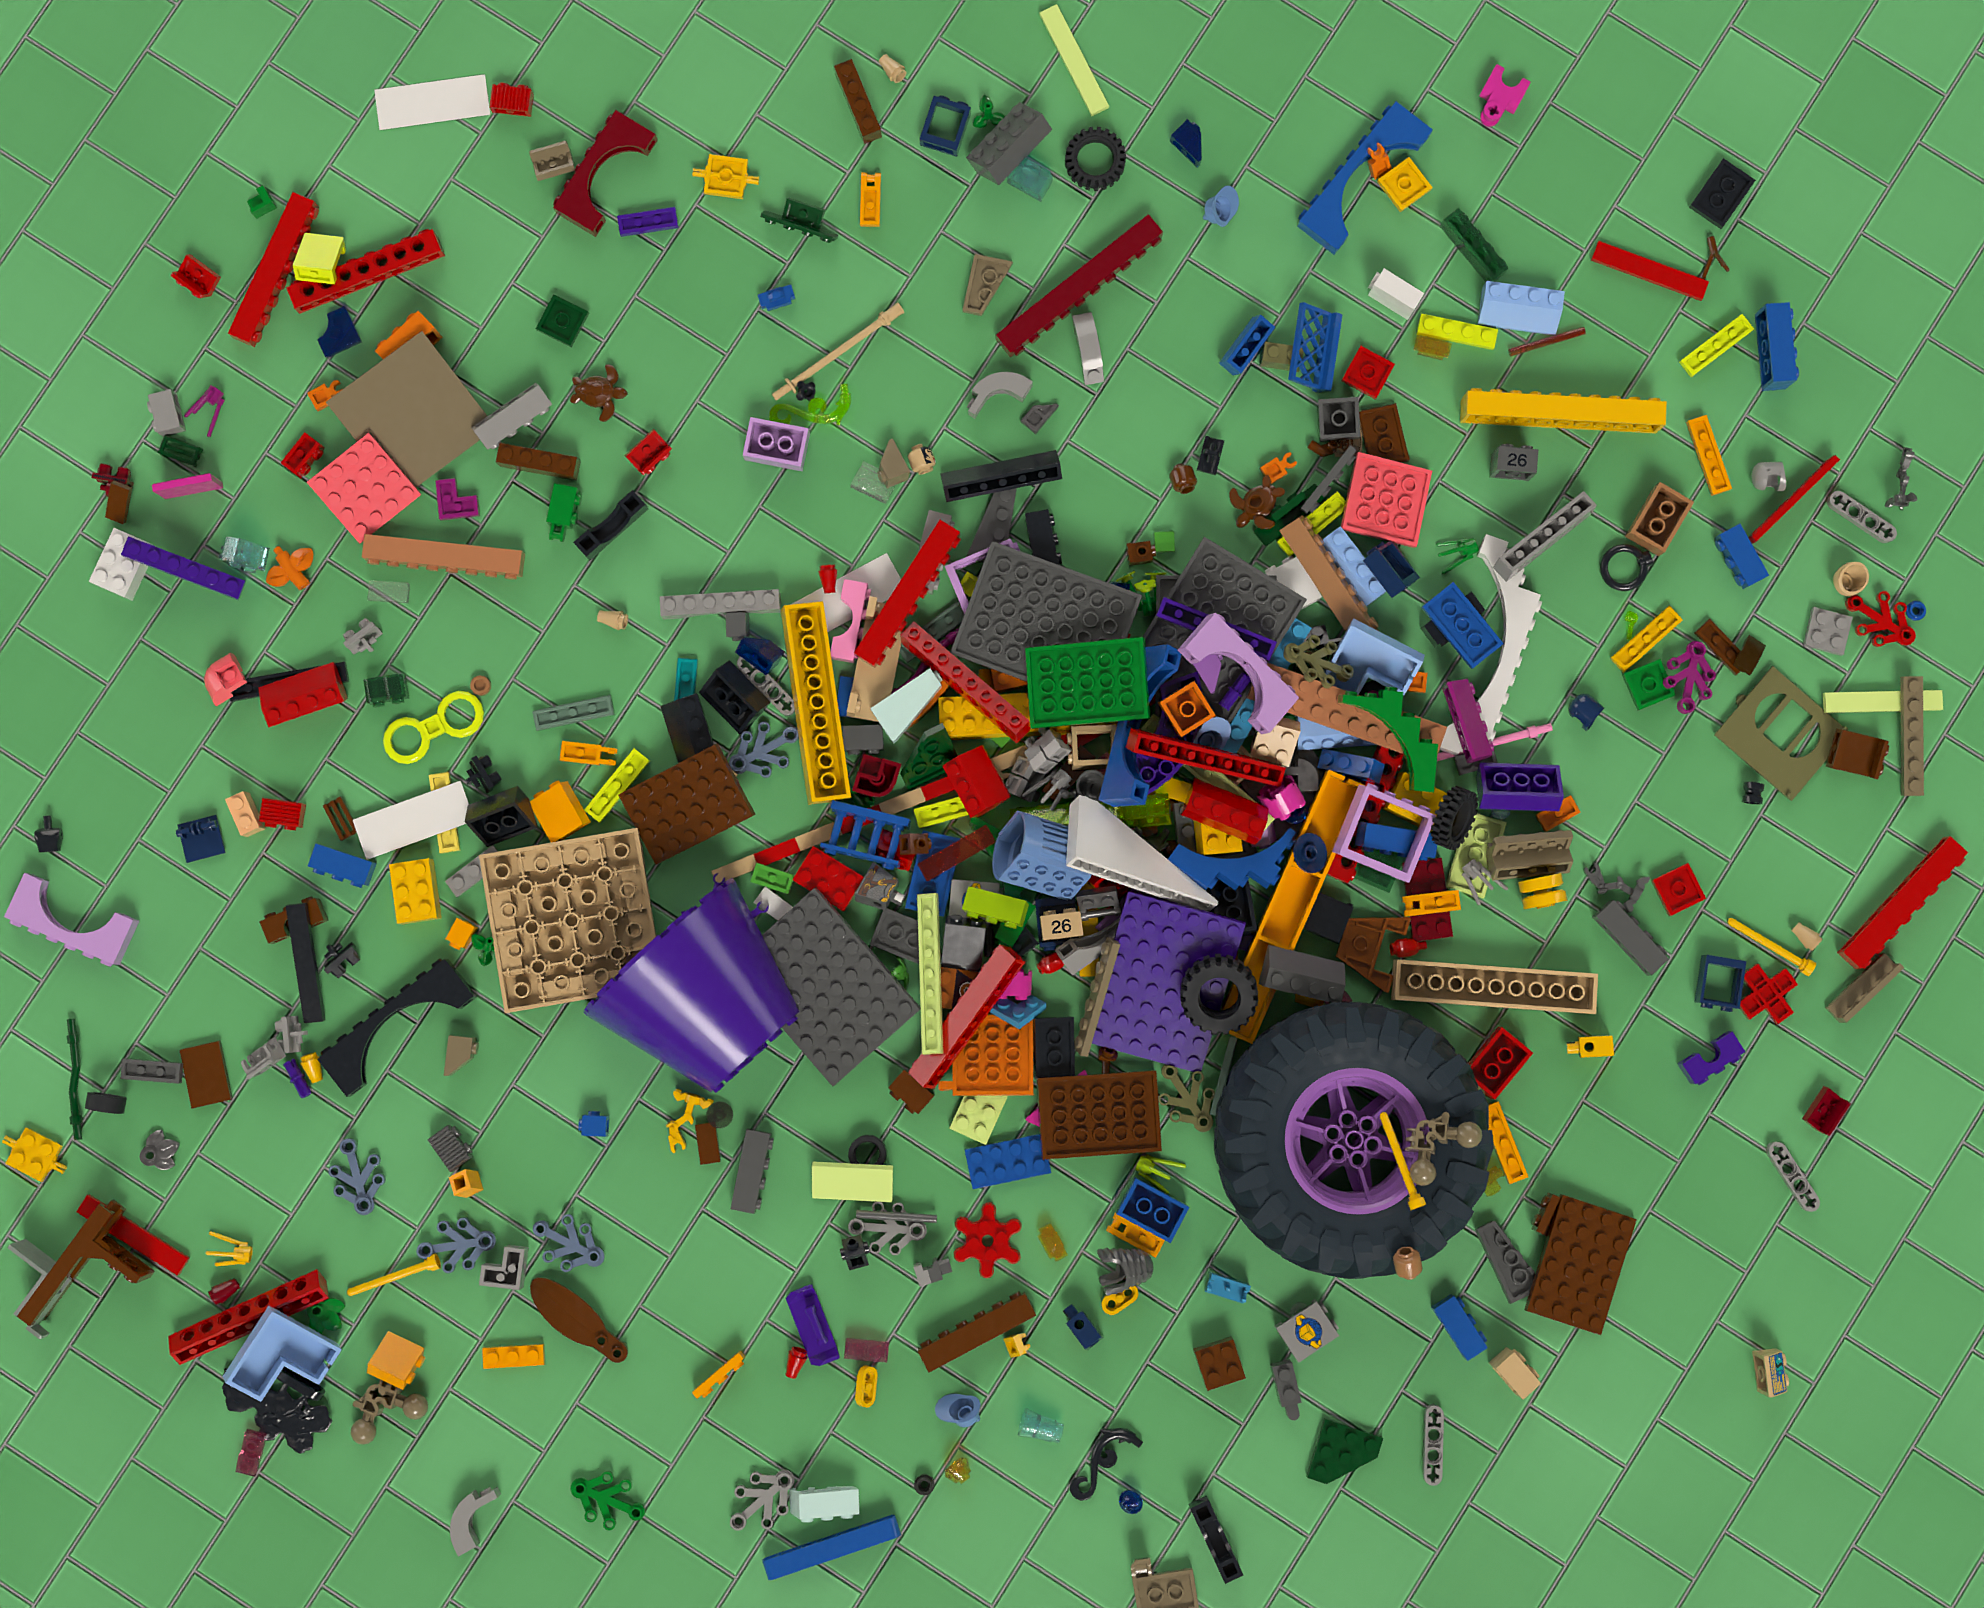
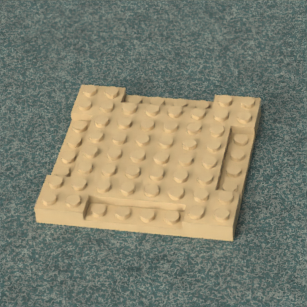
M639 828L479 855L505 1013L597 998V993L611 978L614 979L619 973L618 971L656 937Z

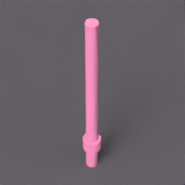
M1549 723L1537 727L1535 725L1530 726L1526 730L1496 737L1492 743L1493 746L1527 737L1529 739L1538 737V734L1552 731V725ZM1440 752L1437 755V761L1452 758L1455 755L1448 752Z

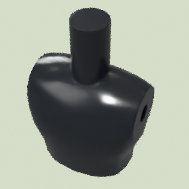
M43 816L44 828L34 832V839L39 853L61 851L62 829L52 827L51 816Z

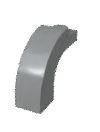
M1092 313L1072 316L1074 334L1078 343L1084 384L1090 385L1104 382L1101 350Z
M998 372L986 376L972 389V395L976 399L972 398L967 406L969 409L968 415L975 419L986 401L996 394H1008L1023 402L1033 387V381L1013 372Z
M498 1487L484 1489L479 1493L480 1497L475 1489L456 1507L450 1523V1537L458 1557L480 1544L473 1529V1516L479 1507L501 1495Z

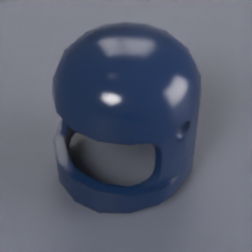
M1580 694L1570 703L1568 712L1572 718L1576 717L1583 724L1582 728L1588 731L1604 707L1589 694Z

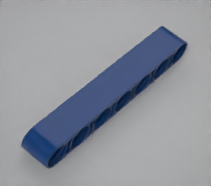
M889 1515L773 1554L762 1559L768 1580H774L895 1539L902 1534L896 1516Z

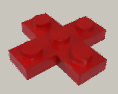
M1755 964L1745 971L1744 982L1752 992L1741 999L1740 1010L1748 1020L1765 1009L1775 1024H1779L1794 1013L1782 997L1798 985L1786 968L1770 979L1759 964Z

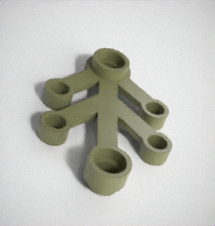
M1311 635L1306 642L1300 645L1289 643L1284 648L1283 656L1285 660L1290 663L1295 662L1308 682H1313L1319 677L1324 688H1331L1335 684V679L1331 675H1326L1322 668L1335 672L1337 679L1341 682H1347L1353 677L1354 670L1352 666L1348 664L1340 666L1321 659L1337 651L1338 647L1333 641H1329L1324 648L1311 655L1304 651L1309 648L1314 649L1320 644V639L1316 635ZM1305 662H1308L1312 668H1308Z
M1165 1064L1161 1069L1162 1076L1171 1080L1183 1099L1170 1097L1168 1094L1162 1093L1158 1097L1159 1103L1164 1106L1169 1104L1189 1108L1194 1115H1185L1177 1110H1173L1169 1114L1170 1120L1172 1122L1191 1123L1200 1132L1209 1131L1213 1126V1118L1209 1111L1211 1100L1215 1096L1214 1090L1211 1088L1203 1090L1204 1101L1201 1111L1196 1105L1200 1083L1204 1079L1203 1073L1200 1071L1192 1073V1086L1189 1094L1177 1076V1067ZM1167 1068L1173 1069L1172 1075H1167ZM1196 1073H1199L1201 1075V1079L1199 1081H1196L1194 1079V1075ZM1207 1090L1212 1091V1096L1210 1098H1207L1205 1096V1092ZM1164 1095L1168 1097L1166 1103H1162L1160 1100ZM1174 1112H1177L1179 1114V1118L1177 1120L1172 1119V1114ZM1205 1118L1207 1120V1124L1205 1126H1201L1200 1119Z

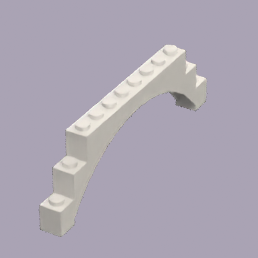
M1486 534L1477 557L1483 559L1494 579L1503 612L1502 642L1504 644L1502 645L1499 661L1491 681L1478 699L1482 711L1479 715L1481 721L1484 720L1488 729V732H1485L1487 739L1493 741L1496 731L1493 730L1495 723H1499L1503 714V712H1500L1501 706L1507 703L1509 693H1506L1507 689L1515 681L1516 675L1513 672L1515 667L1519 668L1522 656H1520L1522 649H1526L1529 638L1526 636L1528 630L1532 631L1536 620L1533 619L1535 612H1539L1542 601H1539L1540 594L1518 587L1523 585L1526 575L1523 574L1525 568L1507 582L1495 571L1493 566L1497 560L1510 550L1507 548L1509 542ZM1454 723L1447 727L1439 750L1457 756L1463 750Z

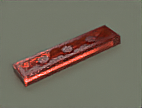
M984 825L917 865L928 882L996 843V840L989 827Z

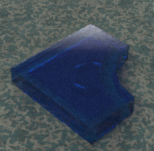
M345 306L327 314V330L323 336L317 339L326 358H330L362 343Z

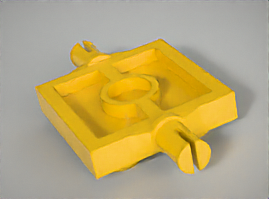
M709 154L705 170L693 168L692 173L693 177L704 178V194L743 199L747 183L759 185L760 179L759 176L748 175V159Z
M25 1127L17 1141L7 1135L4 1137L6 1140H2L3 1144L12 1147L11 1154L5 1164L40 1182L44 1181L52 1169L61 1174L67 1169V1166L57 1162L58 1154L63 1145L30 1128Z

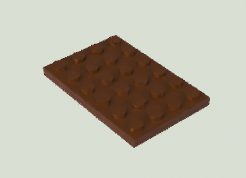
M718 743L618 794L635 828H639L640 837L655 865L755 815Z
M1156 1070L1036 1078L1042 1160L1162 1151Z
M1560 1194V1200L1555 1209L1524 1310L1601 1335L1637 1219Z

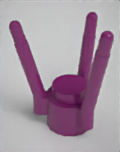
M210 385L201 398L184 414V417H188L191 413L196 414L206 402L212 406L216 403L217 406L209 427L208 437L212 435L221 406L225 402L222 399L224 393Z

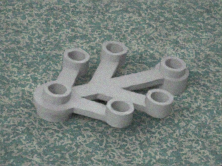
M876 1201V1202L873 1203V1205H872V1210H873V1211H877V1210H875L874 1206H875V1204L879 1203V1204L882 1205V1209H881L880 1211L887 1212V1211L885 1210V1208H884L883 1202H877V1201ZM896 1202L892 1207V1211L896 1212L894 1207L900 1205L902 1211L899 1213H907L904 1210V1205L900 1202ZM854 1218L848 1225L849 1231L854 1235L861 1234L863 1231L886 1232L879 1240L870 1244L869 1249L873 1254H878L881 1248L898 1233L906 1235L898 1243L890 1245L889 1251L892 1255L900 1254L901 1249L911 1240H921L927 1233V1227L923 1222L904 1221L906 1225H898L895 1220H884L887 1224L865 1223L860 1218ZM858 1222L861 1226L860 1229H854L853 1224ZM914 1227H920L921 1232L915 1234L913 1232ZM873 1244H877L879 1246L878 1251L872 1250L871 1247ZM897 1245L899 1247V1251L897 1253H894L892 1251V1246Z
M781 1470L776 1475H765L758 1471H754L751 1474L750 1482L757 1485L760 1482L773 1484L769 1489L746 1488L744 1485L736 1487L734 1494L737 1498H759L742 1513H735L731 1517L730 1526L736 1531L742 1530L747 1523V1519L762 1505H764V1517L761 1521V1526L764 1529H770L774 1524L772 1518L773 1496L779 1490L780 1499L776 1511L781 1516L788 1513V1490L793 1487L795 1482L794 1475L789 1470ZM758 1475L760 1480L754 1481L752 1476ZM783 1476H786L788 1478L787 1483H783L781 1481V1478ZM739 1488L744 1489L743 1495L737 1493ZM785 1506L786 1511L780 1512L779 1507ZM737 1517H740L742 1519L741 1524H737L735 1522V1519ZM765 1519H769L771 1521L770 1526H766L764 1524Z

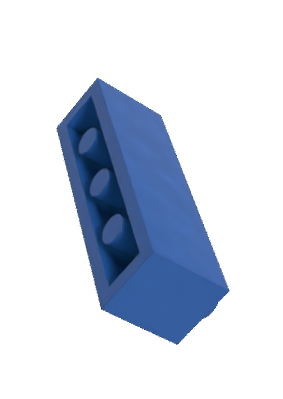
M1359 821L1355 845L1362 846V851L1373 852L1374 849H1380L1379 853L1391 855L1393 851L1398 852L1397 856L1407 858L1417 830ZM1430 832L1419 860L1427 861L1428 857L1435 858L1437 844L1433 843Z

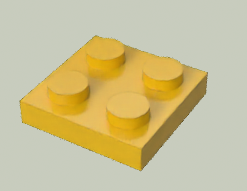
M1410 157L1377 180V183L1400 212L1433 188Z

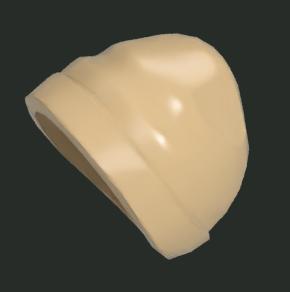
M1849 562L1842 565L1833 576L1835 589L1844 596L1858 594L1868 584V569L1860 562Z

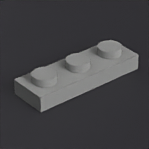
M492 845L480 855L494 853L498 851L494 847V845ZM479 856L445 881L456 897H459L483 879Z

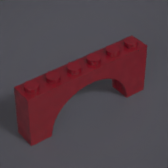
M615 110L613 115L610 114L605 122L606 126L597 133L595 143L586 150L582 163L577 164L572 179L566 181L561 196L558 195L553 203L556 214L594 237L598 235L606 222L604 216L595 209L591 200V185L597 170L609 158L620 153L638 152L648 156L658 141L655 133Z

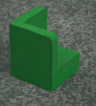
M263 185L256 189L259 195L247 201L250 212L256 219L277 208L268 190Z

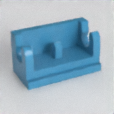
M1210 1272L1205 1292L1244 1304L1246 1303V1296L1251 1286L1248 1283Z

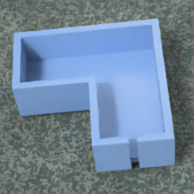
M1353 618L1338 645L1337 651L1329 661L1340 666L1343 664L1352 666L1354 670L1353 677L1347 682H1341L1337 679L1335 672L1327 669L1324 672L1326 675L1334 677L1335 684L1333 686L1346 691L1357 692V695H1359L1368 677L1386 687H1397V691L1403 692V695H1405L1413 681V677L1416 676L1425 655Z
M268 1306L222 1377L226 1384L261 1402L284 1366L319 1385L329 1370L327 1364L323 1362L324 1359H326L328 1364L332 1365L342 1349L335 1341Z

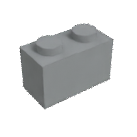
M169 389L148 395L149 402H147L149 412L153 414L152 427L155 432L164 437V435L168 436L186 431L177 393Z

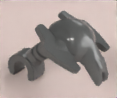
M1135 826L1134 832L1159 853L1169 846L1168 842L1164 843L1170 833L1167 828H1164L1158 836H1156L1158 833H1152L1150 837H1143L1142 829Z

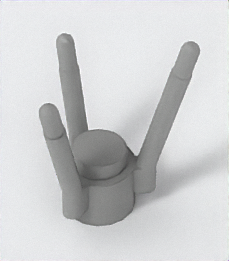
M1059 769L1057 772L1053 771L1048 777L1024 792L1022 797L1027 796L1053 779L1051 781L1053 784L1052 788L1044 795L1040 802L1044 803L1056 789L1060 790L1050 808L1054 810L1062 797V791L1070 786L1068 783L1072 779L1062 769Z
M1473 859L1462 867L1464 873L1461 875L1465 878L1477 905H1481L1470 877L1475 879L1478 876L1490 890H1493L1494 887L1482 874L1483 872L1491 878L1490 872L1479 861L1477 862ZM1493 880L1504 890H1508V887L1505 884H1503V882H1501L1500 880Z

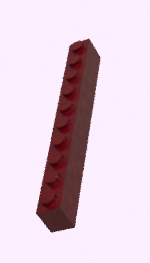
M1149 214L1146 215L997 333L996 341L1010 358L1014 354L1016 356L1021 354L1028 343H1035L1040 338L1042 332H1048L1056 325L1055 322L1060 318L1061 320L1065 319L1071 313V309L1075 306L1078 308L1083 305L1086 297L1090 294L1093 296L1101 290L1100 286L1105 282L1107 284L1112 282L1116 278L1115 274L1120 270L1124 272L1132 265L1131 262L1134 259H1141L1147 253L1146 250L1151 246L1153 248L1162 241L1163 231Z

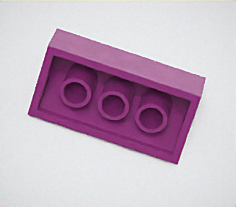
M1468 678L1447 682L1442 690L1467 764L1491 757L1494 746L1491 739H1487L1485 733L1488 732L1487 725L1484 720L1481 721L1479 713H1482L1479 702H1475L1473 696L1475 689L1472 682L1469 683Z

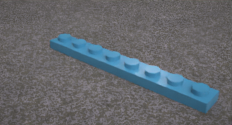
M1295 618L1268 663L1287 669L1291 663L1286 661L1283 656L1285 646L1289 643L1302 644L1312 628ZM1246 697L1230 723L1231 734L1223 750L1233 753L1238 752L1253 727L1247 720L1253 712L1255 701Z

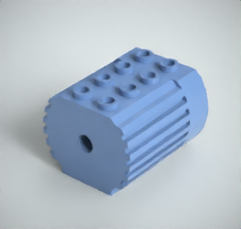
M1017 810L999 832L992 860L993 874L997 880L1068 900L1077 894L1091 878L1092 874L1066 866L1068 826Z

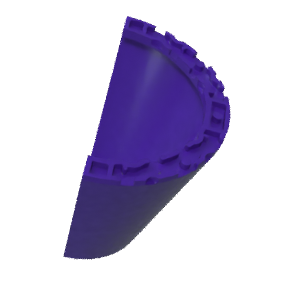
M733 878L728 879L699 900L702 904L700 907L696 905L691 907L672 922L661 935H657L618 971L619 973L614 979L611 978L597 993L598 997L595 1001L592 999L584 1009V1013L589 1018L709 1092L714 1091L715 1093L725 1086L722 1083L724 1080L727 1083L742 1068L747 1066L755 1056L761 1053L768 1046L766 1043L768 1040L772 1042L782 1034L781 1028L786 1024L790 1026L798 1019L795 1015L800 1012Z

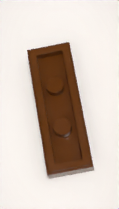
M1708 619L1694 634L1736 676L1740 671L1733 666V663L1740 649L1711 619Z

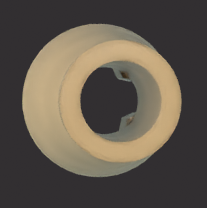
M887 54L879 59V64L890 81L899 83L906 76L904 66L890 58Z
M600 610L597 615V621L616 630H624L628 623V615L624 614L623 611Z
M1800 922L1791 930L1806 949L1809 948L1811 951L1823 940L1819 933L1802 925Z

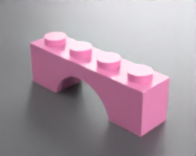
M844 579L841 601L851 609L853 621L850 628L844 634L833 637L830 652L831 659L854 663L855 658L858 659L854 652L857 649L858 640H862L864 628L861 627L862 620L866 619L867 611L865 603L869 601V596H871V589H868V583Z

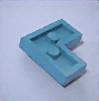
M1033 995L1028 996L1027 1000H1023L1019 1004L1009 999H999L990 1013L1021 1029L1046 1010V1003Z

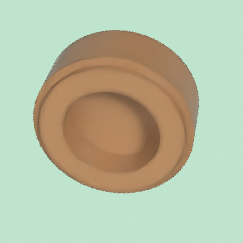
M479 675L472 679L470 688L476 695L484 696L490 692L491 682L485 676Z

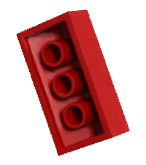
M334 662L259 687L261 710L268 728L342 703L348 699Z
M1194 778L1180 815L1256 845L1261 840L1266 827L1269 808Z

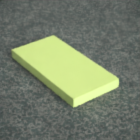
M1481 814L1474 816L1476 819L1471 824L1472 830L1468 831L1469 835L1467 838L1464 837L1465 842L1460 844L1459 848H1456L1446 881V888L1472 895L1465 878L1461 875L1464 873L1462 867L1475 859L1489 871L1487 844L1492 843L1494 837L1503 836L1507 822ZM1482 872L1483 876L1489 881L1490 878ZM1478 876L1475 879L1470 877L1478 897L1484 899L1488 886Z
M812 1162V1198L892 1202L893 1166Z

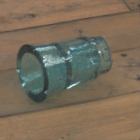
M1026 1408L1020 1421L1018 1436L1059 1443L1063 1434L1064 1424Z

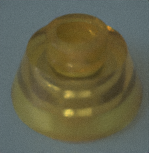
M961 1457L953 1462L945 1470V1477L954 1483H964L970 1478L969 1473L971 1469L968 1459Z

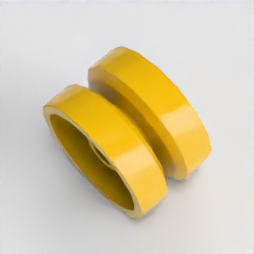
M1562 873L1518 882L1521 893L1533 892V896L1522 899L1523 909L1534 907L1539 909L1554 906L1558 902L1568 901L1565 890L1552 891V887L1561 886L1564 883Z

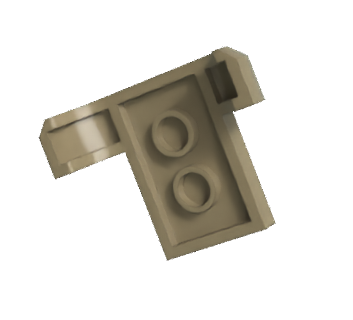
M1150 1557L1133 1561L1130 1567L1137 1608H1199L1192 1568L1152 1574Z

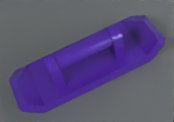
M809 1284L792 1291L786 1297V1301L811 1365L822 1366L839 1359L840 1354L813 1285Z

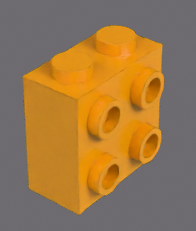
M388 1331L370 1359L367 1373L404 1390L407 1384L410 1385L416 1374L414 1373L416 1368H421L425 1361L423 1356L424 1348Z

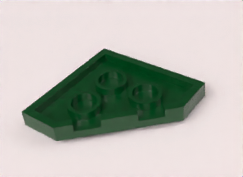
M943 723L923 733L900 772L908 790L945 773L943 765L958 756Z
M1324 1418L1306 1477L1328 1484L1378 1458L1383 1437Z

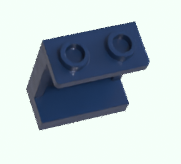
M1075 896L1068 900L1057 897L1035 899L1039 948L1044 947V951L1055 950L1056 946H1061L1070 939L1042 941L1039 917L1043 916V912L1056 910V914H1062L1064 909L1076 908Z

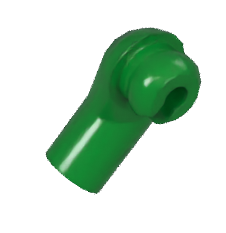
M853 788L850 789L851 800L855 806L863 808L874 806V797L860 795L857 792H853Z

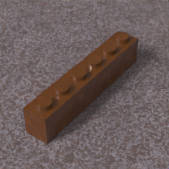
M1015 1292L1009 1296L1010 1300L1004 1303L1001 1300L991 1306L992 1309L985 1313L982 1310L973 1315V1320L969 1322L963 1320L955 1325L956 1329L950 1332L946 1329L938 1334L939 1338L933 1341L927 1339L920 1343L918 1353L928 1373L1035 1317L1036 1312L1026 1293Z

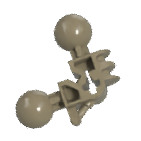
M1444 1112L1442 1116L1436 1119L1420 1121L1416 1128H1407V1131L1412 1134L1406 1138V1141L1411 1143V1145L1405 1148V1150L1418 1153V1160L1411 1165L1409 1171L1412 1181L1420 1186L1429 1185L1434 1181L1436 1168L1430 1162L1431 1154H1435L1436 1147L1433 1143L1435 1139L1442 1144H1448V1139L1457 1140L1462 1147L1473 1148L1481 1142L1482 1130L1473 1122H1464L1458 1128L1449 1127L1450 1115L1448 1112ZM1426 1127H1429L1430 1131L1432 1132H1428L1425 1138V1135L1422 1130H1425Z
M380 1380L379 1383L368 1387L364 1396L353 1402V1406L361 1409L364 1414L362 1419L354 1422L351 1427L352 1439L362 1445L373 1441L376 1436V1427L373 1422L376 1416L383 1413L384 1407L393 1409L397 1406L403 1409L404 1414L408 1418L414 1420L421 1419L428 1411L426 1398L416 1393L410 1394L408 1397L401 1395L402 1389ZM376 1389H379L378 1392L381 1393V1396L377 1397Z

